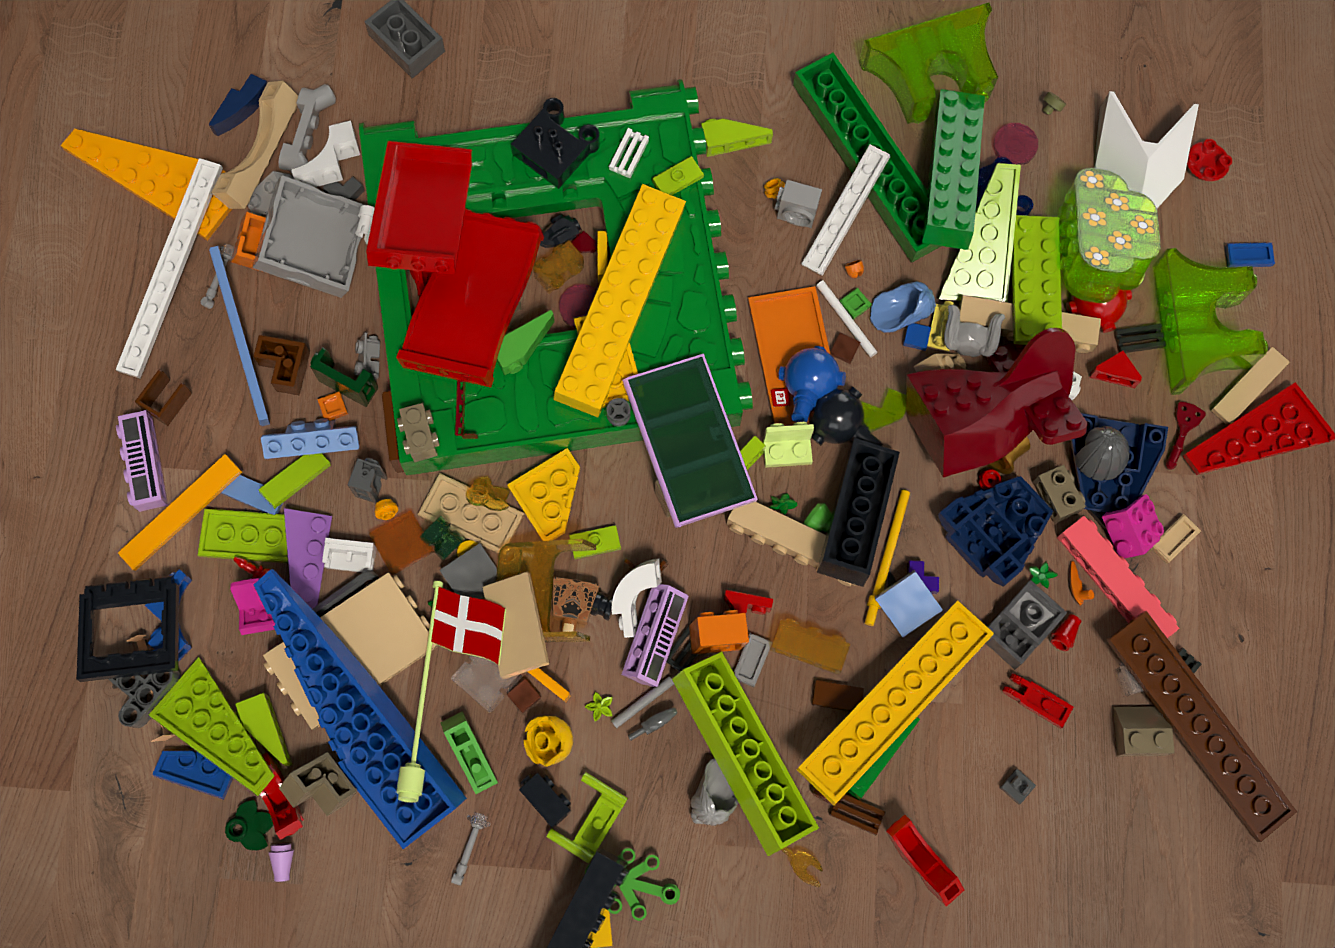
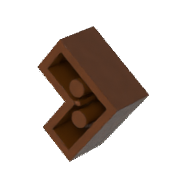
M259 335L253 357L259 366L274 368L271 380L274 389L277 392L300 396L310 355L306 344Z

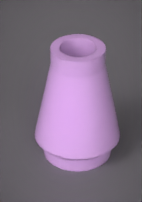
M291 843L272 844L271 851L268 853L274 881L290 880V869L294 850L291 849Z

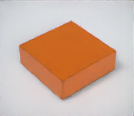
M340 391L317 399L323 417L329 421L348 415Z

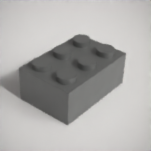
M390 0L364 21L368 35L411 78H414L445 52L442 37L404 0Z

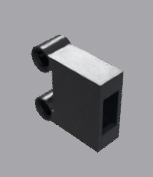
M550 98L544 102L543 109L511 143L512 155L559 189L589 154L595 153L599 149L600 133L596 126L587 124L579 130L578 140L560 126L565 118L563 103L557 98ZM551 111H558L557 114H550ZM592 137L594 140L586 141L585 138Z

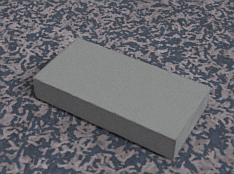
M752 633L749 634V643L745 645L734 671L739 682L753 688L755 687L772 645L771 641Z

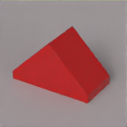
M1124 351L1097 365L1089 377L1134 389L1142 380V376Z

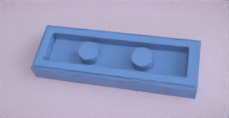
M241 475L221 492L225 496L272 515L278 514L283 505L282 503L274 509L258 491L264 485Z

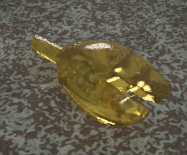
M787 847L781 849L782 852L791 858L789 863L794 873L802 881L814 887L821 886L806 871L807 867L812 865L817 870L823 872V868L816 857L801 850H798L795 854Z

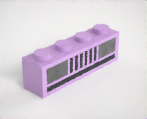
M146 410L118 416L119 425H116V431L119 439H122L123 447H120V455L126 463V469L123 470L126 483H129L130 491L127 492L129 504L139 512L167 506L153 417Z
M660 584L658 587L651 588L621 675L643 685L658 687L689 597L688 595L670 585Z

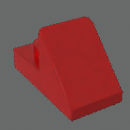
M726 590L724 600L730 609L738 610V614L746 613L747 608H749L752 613L765 615L766 612L770 613L773 605L772 598Z

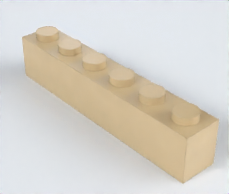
M966 295L962 296L958 307L961 322L976 323L988 327L991 319L996 314H1004L1005 319L1001 324L1000 336L1014 341L1012 303ZM1062 312V329L1067 331L1072 337L1076 351L1079 353L1092 352L1098 345L1101 319Z
M757 502L732 510L727 520V525L730 526L729 529L739 535L745 533L751 536V540L760 545L766 543L772 546L773 550L778 554L786 555L787 553L795 557L794 560L799 564L805 566L810 564L816 567L817 571L826 538L825 534ZM838 579L841 584L851 586V583Z

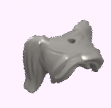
M948 305L949 315L944 334L946 347L963 356H992L998 348L1001 324L1005 319V315L996 314L991 319L989 326L984 327L981 324L961 322L959 308L954 305Z

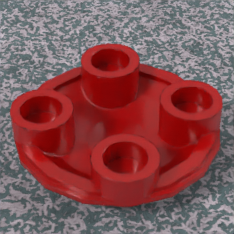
M1206 139L1204 142L1193 145L1190 148L1187 161L1188 168L1192 174L1205 181H1217L1224 178L1232 164L1231 156L1227 155L1225 150L1217 145L1213 139Z

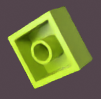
M756 436L740 451L747 470L765 451L766 445Z

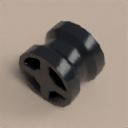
M598 592L590 614L593 616L601 615L605 620L609 621L612 615L613 596L608 598L603 593Z

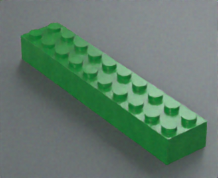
M834 52L795 72L793 86L852 174L869 145L890 154V158L869 193L868 198L911 263L941 247L939 245L922 243L927 189Z

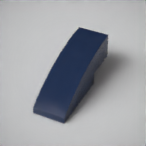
M250 74L240 91L231 88L209 123L214 135L220 136L230 131L259 108V98L267 85V81Z

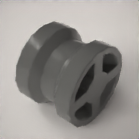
M622 398L613 399L608 403L606 412L610 424L620 427L628 423L631 415L629 403Z

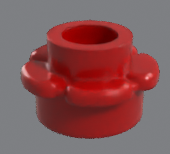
M995 470L983 471L979 475V485L983 490H988L1002 483L1000 474Z

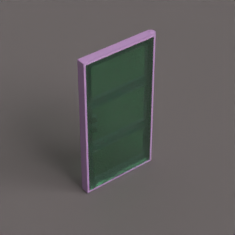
M704 354L622 380L675 528L758 500Z

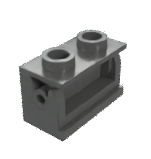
M366 458L365 461L357 459L348 482V487L355 497L378 503V495L382 487L381 478L387 480V476L378 461Z

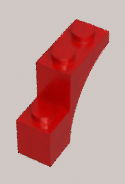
M903 815L886 830L901 858L920 875L927 889L946 907L965 891L959 878L935 854L906 815Z

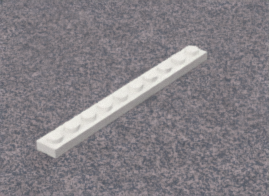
M200 158L197 162L116 367L118 372L141 379L213 194L211 192L222 172L223 167L220 164Z

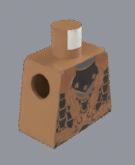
M554 577L553 617L555 620L563 621L561 634L575 636L577 623L588 624L595 597L600 591L599 584Z

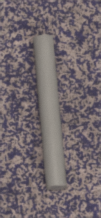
M668 676L658 684V687H654L611 720L612 724L616 729L672 687L674 685L673 680Z

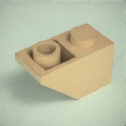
M934 354L915 365L914 368L916 372L936 369L966 370V363L960 354Z

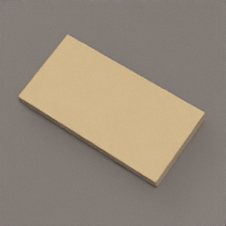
M439 473L418 513L419 517L467 540L475 541L477 544L480 543L482 547L501 556H504L525 515L523 512Z
M525 572L484 586L485 600L501 605L506 609L500 666L498 665L500 677L506 679L548 665L549 660L531 575Z

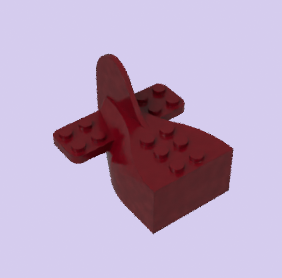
M1049 328L1035 335L1027 345H1019L1012 342L998 346L992 356H987V361L994 372L936 369L907 374L906 416L943 477L982 467L1003 458L1013 451L1033 430L1041 442L1047 445L1061 443L1086 434L1087 421L1069 397L1073 382L1076 349L1075 343L1067 331L1061 328Z

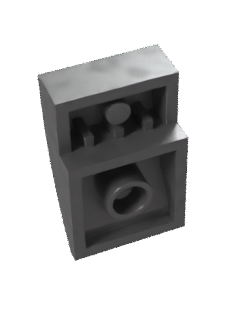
M1030 580L990 623L988 628L994 634L986 644L1016 670L1035 648L1042 643L1067 612Z

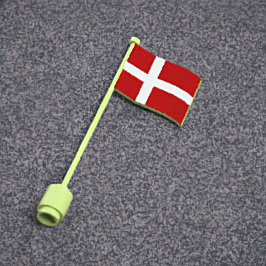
M440 581L433 582L435 592L411 763H406L405 767H400L396 793L398 794V800L403 802L415 803L418 802L419 796H422L425 770L420 768L421 765L416 764L432 643L453 652L485 658L500 666L506 609L488 600L462 596L443 589V582Z

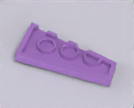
M284 508L290 587L313 609L318 604L324 568L322 560L325 538H329L332 516Z

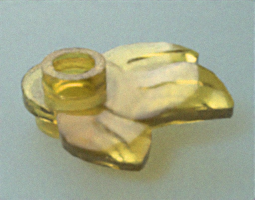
M488 476L480 477L467 490L466 500L475 506H484L493 511H502L509 507L505 500L508 498L510 490L509 488L492 486L491 479Z

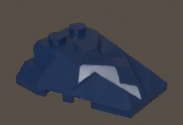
M1019 476L999 483L988 490H980L975 492L974 495L955 499L938 514L941 525L947 531V541L977 574L983 578L988 576L994 583L1004 587L1023 570L1024 563L1035 547L1034 544L1042 534L1053 510Z

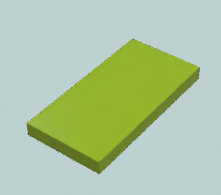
M204 509L198 556L221 559L239 557L248 561L288 563L284 515Z

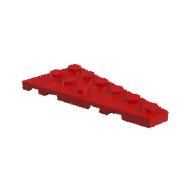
M1295 382L1184 454L1183 458L1194 473L1199 475L1335 441V433Z

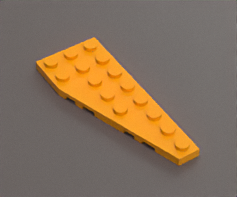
M74 129L61 144L63 150L174 220L199 160L79 129ZM212 195L197 235L208 241L232 209H229Z

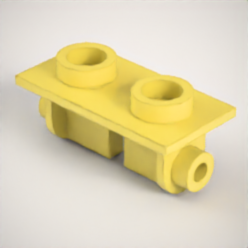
M945 301L943 305L936 304L928 347L950 351L945 345L944 334L949 315L948 305H953V302Z

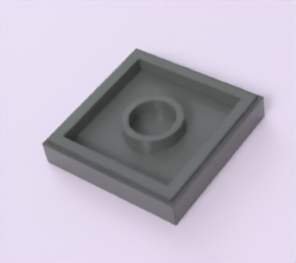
M480 543L440 569V572L454 593L472 598L484 599V586L504 580Z

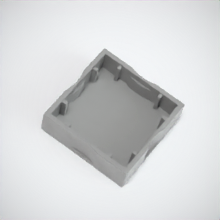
M281 175L274 187L252 268L342 298L349 291L356 264V253L361 237L357 236L355 232L360 220L358 217L359 210L364 204L342 196L324 193L314 186Z

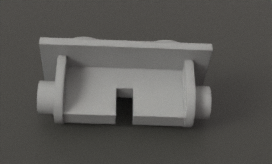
M365 332L356 341L355 352L358 354V362L355 364L354 374L359 376L364 369L371 373L375 382H377L379 378V362L371 361V358H379L380 341H378L376 336H369V339H367V333Z

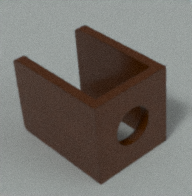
M159 369L135 400V403L143 411L146 410L152 417L169 426L192 392L185 384L181 383L159 413L150 408L170 381L169 377Z

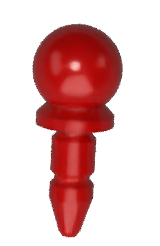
M234 557L233 559L240 568L253 574L251 579L261 578L271 570L268 568L263 569L261 564L257 568L254 564L247 562L243 558Z

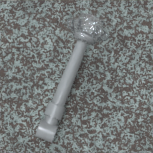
M229 244L219 247L224 268L228 260L232 259L234 247ZM216 274L210 288L206 292V297L201 299V305L208 309L214 306V301L212 300L216 296V290L219 285Z
M474 812L473 816H467L473 829L461 861L457 865V872L454 873L451 883L459 886L462 885L464 880L463 875L466 873L467 863L479 829L491 825L487 821L488 816L478 812Z

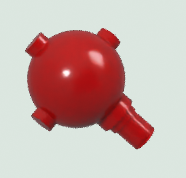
M1090 250L1078 252L1074 257L1079 268L1078 279L1080 282L1072 292L1071 301L1066 303L1067 312L1101 319L1100 328L1102 332H1111L1116 329L1115 323L1123 316L1127 307V301L1132 299L1131 289L1128 286L1124 287L1115 277L1101 273L1100 267L1092 265L1091 259H1087L1084 256V252Z

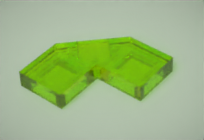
M889 389L881 409L860 401L864 409V424L869 427L868 430L873 432L902 420L907 408V395Z

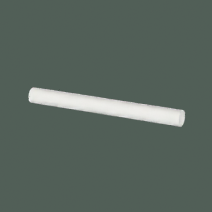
M824 280L816 285L857 341L861 342L860 345L871 358L877 354L876 349Z

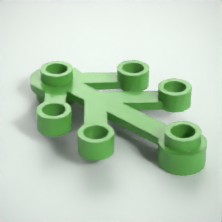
M630 848L624 849L621 852V855L617 856L624 860V852H632L633 858L630 861H626L628 862V864L632 863L636 857L635 852ZM649 855L644 862L629 870L630 872L625 882L619 887L632 909V917L637 921L643 920L647 915V911L644 906L640 905L633 890L659 896L664 903L669 905L675 904L680 898V891L674 884H666L662 887L635 879L645 872L656 870L659 867L660 860L655 855ZM651 857L657 860V865L653 868L647 864L648 859ZM668 889L674 890L675 896L673 899L666 898L665 892ZM617 898L615 901L619 903L620 908L617 911L609 908L608 911L612 914H617L622 910V902ZM636 908L644 910V915L641 918L635 916L634 911Z

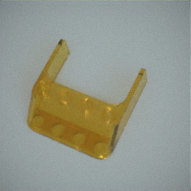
M585 539L508 543L500 549L496 582L525 572L531 575L545 643L590 641V636L580 632L550 631L555 559L562 552L596 550V544Z

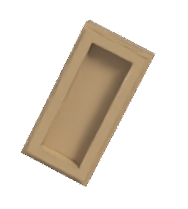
M1183 514L1160 537V541L1151 549L1168 564L1201 530Z

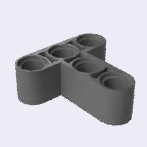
M169 672L170 678L165 683L162 680L164 673L149 674L148 676L138 675L135 676V684L132 687L128 685V681L132 676L108 679L130 697L119 711L118 718L121 724L132 728L145 726L151 719L149 716L150 712L181 678L180 672ZM153 691V699L147 702V694ZM136 710L137 718L134 722H131L130 715Z

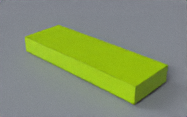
M322 453L303 455L258 489V491L276 509L329 468L331 464Z

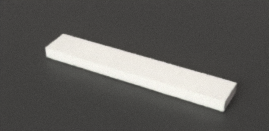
M872 145L868 146L802 262L804 267L823 276L888 162L890 154Z

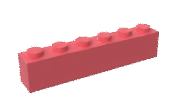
M1083 516L1057 537L1128 623L1143 611H1147L1167 638L1180 629L1176 625V619L1170 613H1166L1160 606V600L1154 594H1150L1144 587V581L1138 575H1134L1128 568V562L1122 556L1116 554L1112 543L1100 535L1096 524L1092 520Z

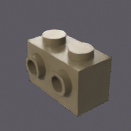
M423 403L399 409L401 417L397 418L400 432L405 431L407 440H403V446L406 455L411 454L414 462L438 456L436 447L440 445L436 432L432 433L430 424H434L431 411L426 410Z
M1064 465L1039 475L1033 481L1041 498L1053 510L1051 517L1054 523L1080 513L1086 507L1083 494L1077 491L1074 485V477L1069 470H1066Z

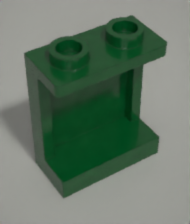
M322 348L320 352H316L311 359L310 368L319 382L337 392L340 391L342 395L364 407L368 406L378 390V386L371 373L363 369L356 381L333 369L335 363L325 348Z

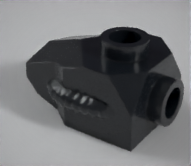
M561 214L552 219V225L542 232L544 240L540 242V246L544 248H557L579 236V231L582 229L576 218L571 219L569 215L564 217Z

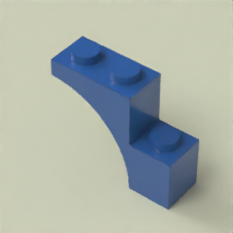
M179 569L169 576H173L175 583L179 585L180 604L182 595L192 579ZM164 602L144 605L156 617L162 620ZM180 625L178 662L192 648L184 638ZM159 627L152 633V639L148 642L155 650L163 648V635L161 634V627Z

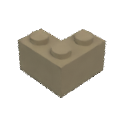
M328 752L290 773L279 787L293 808L313 797L326 816L345 806L357 792Z

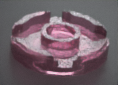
M1010 123L997 131L993 147L997 158L1004 164L1025 165L1036 155L1038 138L1035 132L1028 126L1021 123Z
M581 284L568 288L562 294L559 309L560 315L567 325L569 324L576 329L574 318L587 316L597 289Z

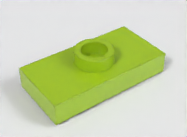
M691 156L652 178V182L659 191L674 195L704 178V173Z
M616 525L569 535L574 560L621 550Z

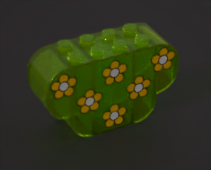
M1086 168L1077 173L1070 190L1066 193L1063 205L1058 210V217L1061 220L1059 236L1062 239L1059 252L1062 253L1060 269L1063 270L1065 287L1073 296L1084 301L1106 303L1112 301L1117 296L1119 289L1132 290L1139 287L1145 278V272L1151 261L1158 255L1161 246L1157 208L1154 202L1146 195L1129 190L1124 179L1114 172L1097 168Z

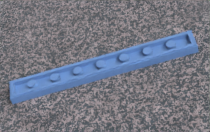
M211 247L209 251L259 424L261 426L270 425L219 247Z

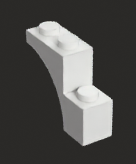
M351 121L329 126V138L324 149L307 164L292 169L294 180L314 187L343 180L339 160L360 155Z

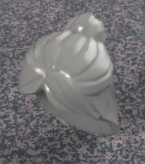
M714 758L706 765L700 784L691 799V818L695 824L716 826L728 821L729 816L736 809L738 801Z

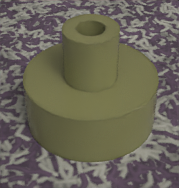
M1050 91L1043 98L1048 103L1043 111L1049 115L1054 109L1061 112L1067 105L1061 98Z

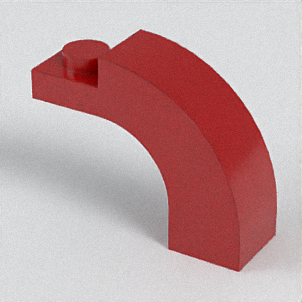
M266 752L262 756L275 776L260 795L271 815L275 833L281 840L286 836L293 835L298 829L302 828L304 818L299 806L293 808L279 789L285 779L269 753Z

